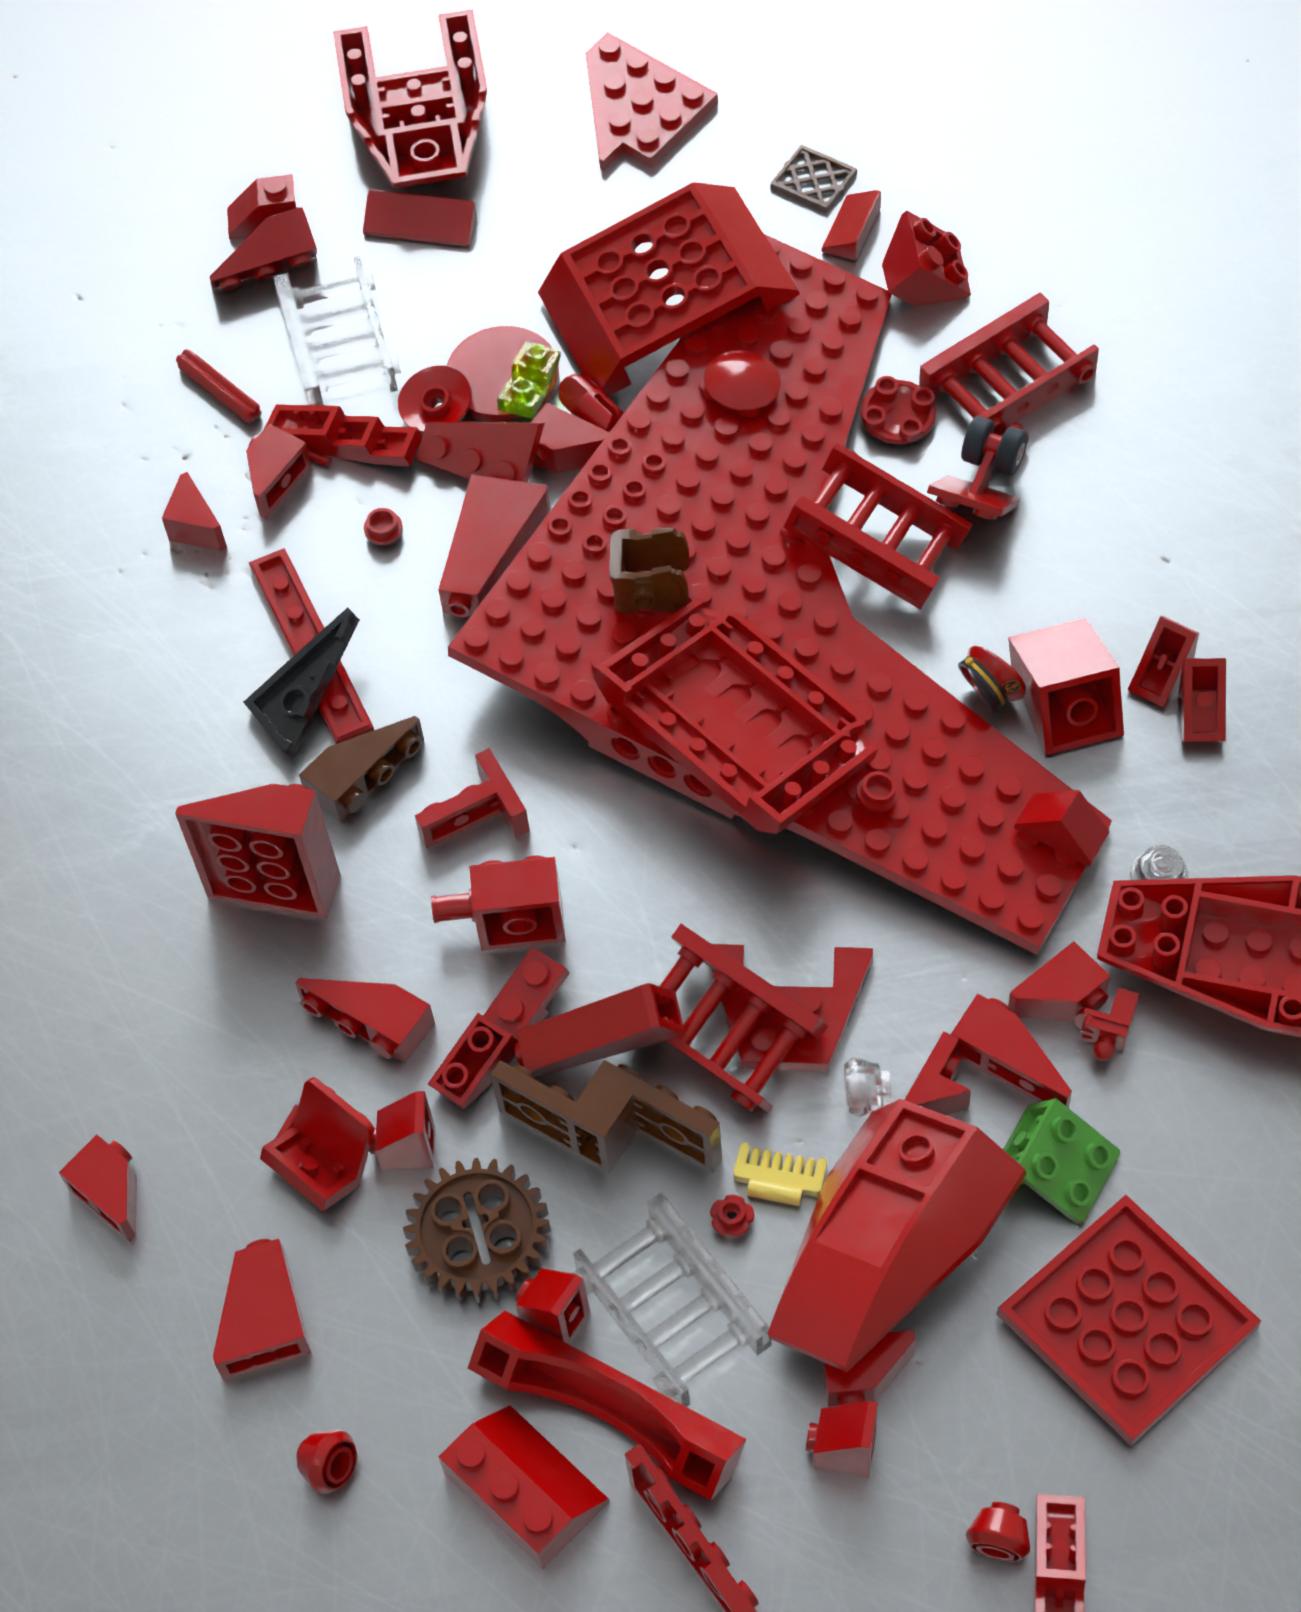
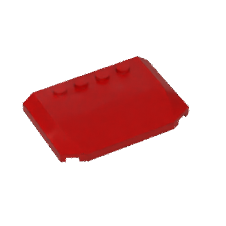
M694 599L598 665L595 669L594 679L606 702L756 830L778 834L873 761L878 747L875 742L870 743L864 731L866 723L862 714L750 621L740 613L726 609L721 614L703 608L705 601Z

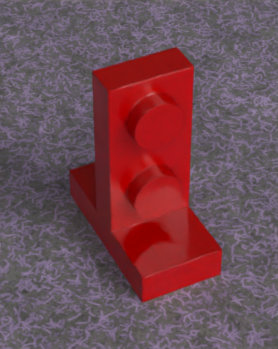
M490 748L475 754L478 774L483 783L470 785L464 788L458 795L441 803H432L425 807L422 812L414 815L419 836L426 849L500 813L515 838L530 831L527 810Z

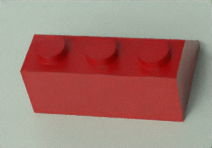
M511 1405L473 1422L438 1456L444 1474L542 1569L610 1502L609 1498Z

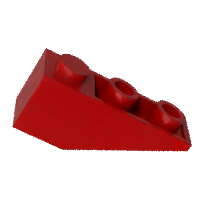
M303 206L267 217L209 276L211 289L220 287L221 291H228L241 286V280L255 276L256 280H263L276 275V269L289 265L291 269H298L311 264V258L317 257V246Z
M298 978L295 982L301 998L300 1004L305 1010L316 1017L325 1015L335 1021L337 1028L351 1038H356L357 1035L370 1042L369 1044L374 1051L387 1059L394 1056L406 1063L435 1025L431 1005L396 984Z

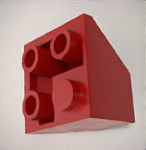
M908 210L902 213L882 262L888 293L912 306L967 299L972 294L968 282L969 273L963 263L959 239L952 232H946L933 225L927 218H920Z

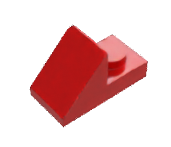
M1183 658L1178 697L1182 698V741H1226V658Z
M943 1031L904 1099L905 1101L944 1115L969 1108L970 1089L952 1081L962 1063V1057L958 1056L959 1038Z

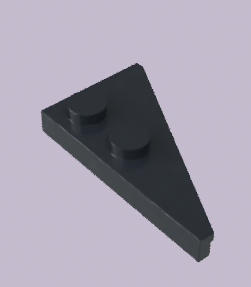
M348 607L243 701L280 749L290 758L295 755L360 621L356 614Z

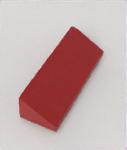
M371 189L367 195L362 232L364 235L469 247L477 222L475 203L470 200Z

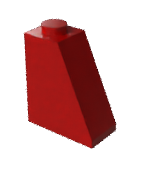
M279 1238L275 1240H255L249 1243L245 1249L235 1251L213 1353L214 1364L223 1380L311 1353L288 1259Z

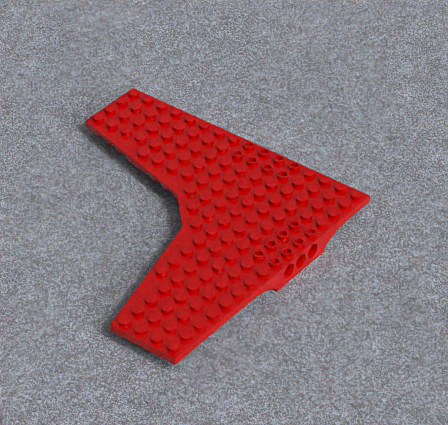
M764 234L797 286L800 295L768 312L765 311L756 297L679 339L449 644L448 656L546 707L588 740L589 747L731 819L735 815L740 816L606 702L594 679L595 669L598 665L674 614L657 612V609H640V611L625 613L615 610L613 585L609 575L610 538L612 533L624 529H637V532L649 534L652 533V529L675 528L677 532H683L689 546L688 569L683 571L689 588L688 603L694 599L705 601L703 608L721 614L726 609L740 613L862 714L866 723L864 731L870 743L875 742L878 747L873 761L785 827V829L795 832L1038 955L1088 866L1014 829V826L1034 793L1071 791L1073 789L853 618L830 555L783 528L800 495L802 494L814 501L830 477L829 474L822 471V468L836 442L846 447L892 294L876 284ZM730 351H750L760 354L771 361L780 373L781 388L776 399L766 407L761 408L757 416L750 418L743 417L738 411L725 408L716 401L707 399L704 395V374L709 363L717 356ZM638 571V572H632V573H640V572H648V571ZM882 771L889 774L898 786V801L892 809L886 812H871L862 807L857 800V785L863 777L871 772ZM1089 803L1109 830L1112 820Z

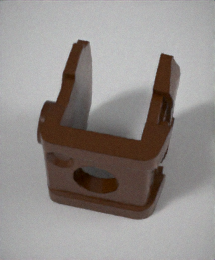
M675 528L652 529V533L649 534L637 532V529H624L612 533L610 538L609 575L613 585L616 611L625 613L640 611V609H657V612L675 613L688 604L689 588L683 571H686L689 565V546L683 532H677ZM638 571H648V572L632 573V572H638Z

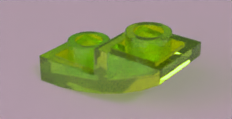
M525 342L512 362V376L497 397V410L533 419L554 378L561 358V350L546 347L542 344Z

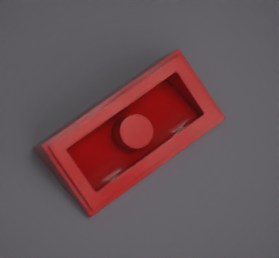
M880 190L846 195L821 247V252L854 261L857 260L881 209L882 192Z

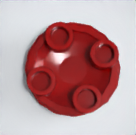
M730 351L719 355L709 363L704 374V395L706 398L716 401L725 408L738 411L740 415L747 418L757 416L761 408L766 407L776 399L781 388L780 373L774 364L762 355L750 351Z
M888 375L882 376L877 379L875 386L868 390L861 401L860 416L863 426L872 436L886 443L901 445L916 442L927 435L935 424L937 409L934 403V392L928 387H921L911 381L898 380Z

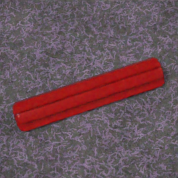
M184 349L181 354L177 355L176 362L180 370L245 422L253 423L256 418H260L262 414L260 404L190 349Z

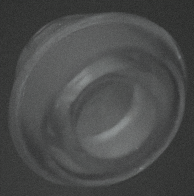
M1156 845L1148 848L1136 857L1131 866L1130 878L1131 880L1189 878V871L1181 855L1175 849L1166 845Z
M857 1057L850 1058L844 1064L845 1092L849 1113L860 1118L883 1107V1098L891 1097L889 1071L880 1072L879 1063Z

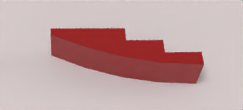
M276 404L265 425L266 427L268 424H271L306 442L307 449L316 453L339 459L379 465L410 467L422 440V434L417 427L384 426L378 416H346L338 405Z
M1037 1494L1033 1612H1085V1497Z

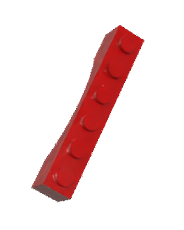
M503 1311L480 1330L467 1369L506 1390L531 1393L555 1399L603 1419L627 1434L638 1444L640 1443L660 1464L670 1479L709 1500H712L732 1478L747 1440L507 1311Z

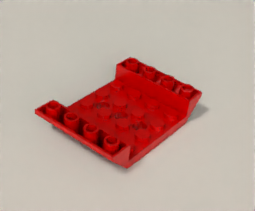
M692 182L561 252L537 292L582 374L590 378L608 397L632 385L625 370L626 366L757 297L765 311L768 312L800 295L797 286L734 186ZM643 243L653 244L651 248L645 252L635 251L636 248ZM658 269L668 270L666 275L661 278H650L652 273ZM672 296H684L682 301L676 305L666 304L667 300Z

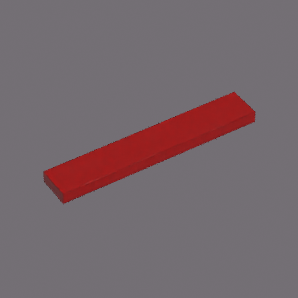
M283 548L248 563L292 656H294L321 632L324 626L286 549ZM340 660L318 706L319 712L335 744L374 731L373 724Z

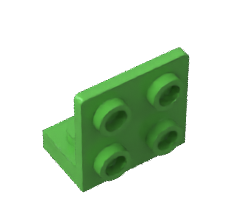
M1057 1098L1028 1104L1003 1148L1006 1153L1025 1168L1027 1175L1021 1184L1025 1183L1076 1224L1085 1222L1120 1156L1119 1148Z

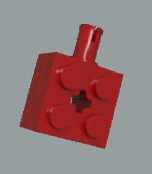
M533 855L526 857L524 860L508 862L488 860L480 865L469 866L471 882L469 893L431 896L434 923L472 918V922L476 924L481 951L566 942L562 895L555 856Z

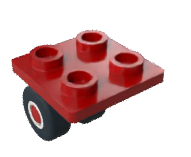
M976 416L967 429L961 450L963 461L980 465L973 482L946 475L929 484L927 493L937 496L936 502L945 506L959 507V504L972 507L974 508L973 513L982 518L996 519L997 516L1005 515L1018 506L1020 498L989 488L988 485L994 467L997 472L1008 476H1013L1017 472L1025 453L1028 440L1027 432L1015 427H1009L1003 436L994 434V422L990 419Z

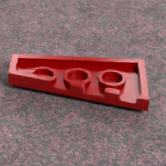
M640 1443L626 1452L624 1455L630 1484L724 1612H757L755 1607L759 1605L756 1596L743 1580L738 1583L735 1581L727 1569L730 1566L727 1557L714 1541L712 1543L708 1542L700 1530L702 1526L698 1518L687 1504L683 1505L665 1473L658 1466L656 1467Z

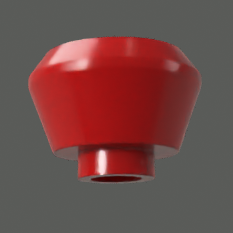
M342 1430L319 1431L310 1434L301 1442L297 1449V1468L310 1486L319 1493L328 1494L340 1489L351 1478L357 1463V1450L352 1437Z
M992 1502L991 1507L980 1510L967 1529L965 1536L970 1548L981 1555L1001 1561L1018 1562L1028 1555L1031 1549L1027 1520L1019 1515L1020 1509L1004 1502Z

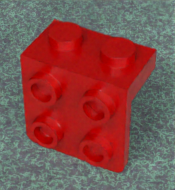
M312 1077L304 1083L294 1126L264 1145L260 1159L320 1210L324 1211L360 1186L374 1135V1126L365 1115L349 1105L332 1088L326 1086L316 1077Z

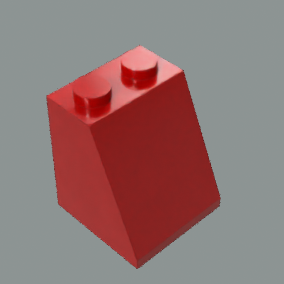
M1087 618L1008 637L1011 667L1018 672L1026 685L1023 702L1045 756L1124 736L1120 668Z

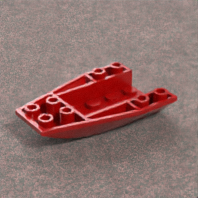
M1301 876L1115 880L1111 889L1097 959L1262 1030L1301 1037Z
M898 1099L871 1112L824 1181L768 1330L769 1339L848 1372L983 1243L1027 1175L1025 1168L978 1127L914 1103Z

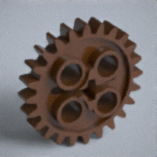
M474 1158L472 1168L465 1170L459 1160L456 1161L455 1174L450 1175L445 1169H439L441 1181L438 1184L429 1179L424 1180L428 1192L427 1195L421 1193L413 1194L414 1202L419 1209H406L407 1219L413 1224L403 1227L406 1239L412 1240L405 1247L408 1256H416L412 1260L414 1270L416 1272L425 1270L423 1278L427 1285L439 1279L438 1289L441 1295H445L452 1287H455L458 1301H462L468 1290L473 1291L476 1303H479L483 1296V1290H490L492 1296L497 1300L500 1295L499 1286L505 1284L509 1290L515 1292L517 1290L514 1278L520 1276L527 1280L531 1278L527 1265H542L541 1255L536 1250L549 1249L548 1239L543 1236V1234L551 1232L549 1220L544 1219L549 1214L547 1204L538 1203L542 1198L539 1187L529 1189L531 1184L527 1174L515 1180L516 1172L514 1165L510 1164L501 1173L499 1172L497 1159H493L487 1169H482L479 1159ZM466 1195H471L475 1203L491 1259L487 1265L482 1263L464 1201ZM498 1197L504 1200L496 1208L489 1209L483 1207L486 1200ZM449 1210L460 1212V1215L453 1221L445 1222L440 1220L441 1215ZM504 1237L516 1240L507 1249H499L494 1246L499 1239ZM460 1250L472 1252L471 1256L464 1262H454L451 1260V1257Z

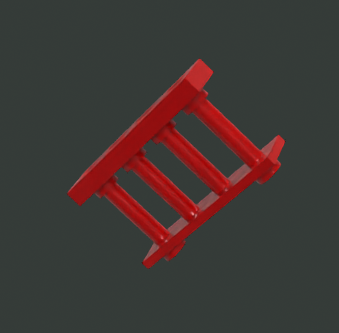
M1039 292L921 364L919 386L930 388L934 395L946 391L973 419L976 416L992 420L994 422V434L1001 435L1007 426L1020 421L1077 384L1088 382L1097 370L1099 348L1093 344L1077 354L1047 325L1050 301ZM1030 336H1037L1064 363L1047 372L1018 343ZM1001 354H1007L1033 382L1017 391L988 362ZM970 373H977L1003 401L987 410L958 380Z
M836 442L822 468V471L829 474L830 477L814 501L802 494L800 495L783 528L921 610L940 578L930 572L946 545L958 551L973 524L956 512L950 511L860 457L854 451ZM843 484L864 495L848 522L827 510ZM878 504L898 516L882 542L862 531V528ZM912 525L932 536L917 563L896 551Z
M680 923L671 936L681 947L677 953L680 958L659 987L676 993L694 966L699 968L702 963L715 970L711 976L714 981L684 1022L683 1026L686 1035L666 1040L665 1042L733 1088L734 1092L730 1097L752 1112L757 1105L768 1113L773 1105L759 1095L761 1090L798 1038L803 1040L805 1035L809 1034L819 1041L828 1026L819 1016ZM738 986L750 994L746 999L749 1004L709 1060L690 1047V1044L728 990L733 992ZM771 1010H774L785 1018L781 1023L784 1028L745 1084H743L724 1069L763 1014L768 1015Z

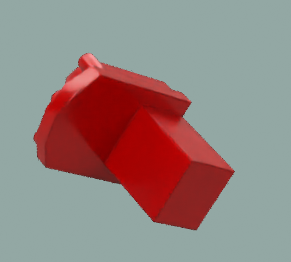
M1118 987L1110 1014L1089 1008H1083L1077 1012L1074 1020L1076 1026L1083 1034L1081 1040L1094 1043L1093 1052L1096 1059L1107 1061L1112 1058L1115 1050L1123 1052L1137 1007L1139 993Z

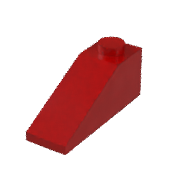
M977 993L951 1035L959 1038L958 1056L962 1057V1060L1038 1102L1057 1098L1069 1108L1072 1090L1019 1017L1011 1012V1009L1004 1002L995 998L988 999Z

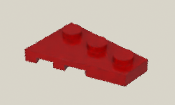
M427 422L417 460L470 479V475L528 482L545 422Z

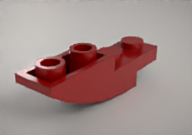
M532 946L484 1015L477 1013L430 1079L428 1085L465 1109L492 1083L490 1074L499 1061L509 1065L516 1056L515 1044L518 1043L516 1030L538 1023L546 1018L548 1011L545 1008L570 974L569 971Z

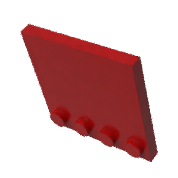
M1126 1194L998 1307L996 1313L1130 1446L1139 1440L1253 1334L1261 1323V1320Z

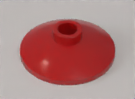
M434 365L421 369L413 374L401 388L398 396L399 414L408 427H417L421 433L424 432L427 422H460L471 405L472 389L470 383L462 372L451 366Z

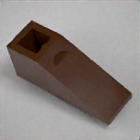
M412 716L327 747L299 774L301 784L311 790H315L320 807L341 823L350 813L357 812L363 806L366 797L378 785L387 783L392 777L394 770L406 758H411L419 751L424 741L420 719Z

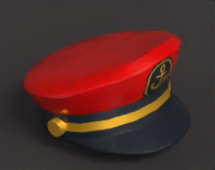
M976 645L971 646L967 656L958 663L959 670L966 681L988 703L996 717H998L999 709L1005 703L1021 700L1025 697L1026 685L1022 677L1007 662L986 648Z

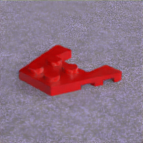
M712 944L744 966V945ZM834 947L833 987L774 986L819 1016L828 1026L819 1041L809 1034H806L803 1040L798 1038L776 1070L829 1072L848 1025V1019L853 1006L857 1002L862 990V984L867 971L870 970L872 965L873 948ZM710 967L711 972H712V975H713L714 972H715V970ZM738 986L733 992L728 990L721 1000L729 1031L749 1004L746 999L750 994ZM771 1010L768 1015L763 1014L736 1052L741 1069H755L784 1027L781 1023L785 1018L774 1010Z

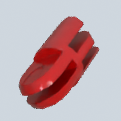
M572 374L566 376L561 381L558 389L559 400L572 415L610 432L624 414L590 378L582 374Z

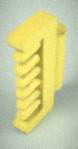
M748 1143L740 1145L733 1173L736 1182L748 1184L747 1196L799 1207L803 1195L819 1197L827 1171V1160L825 1158L818 1159L813 1177L815 1166L813 1158L807 1159L804 1174H801L804 1164L802 1156L796 1157L793 1172H790L793 1162L792 1154L785 1155L782 1170H779L782 1161L781 1152L777 1151L774 1153L771 1168H768L772 1155L769 1149L763 1151L760 1166H758L761 1150L758 1147L752 1149L748 1164L750 1146Z

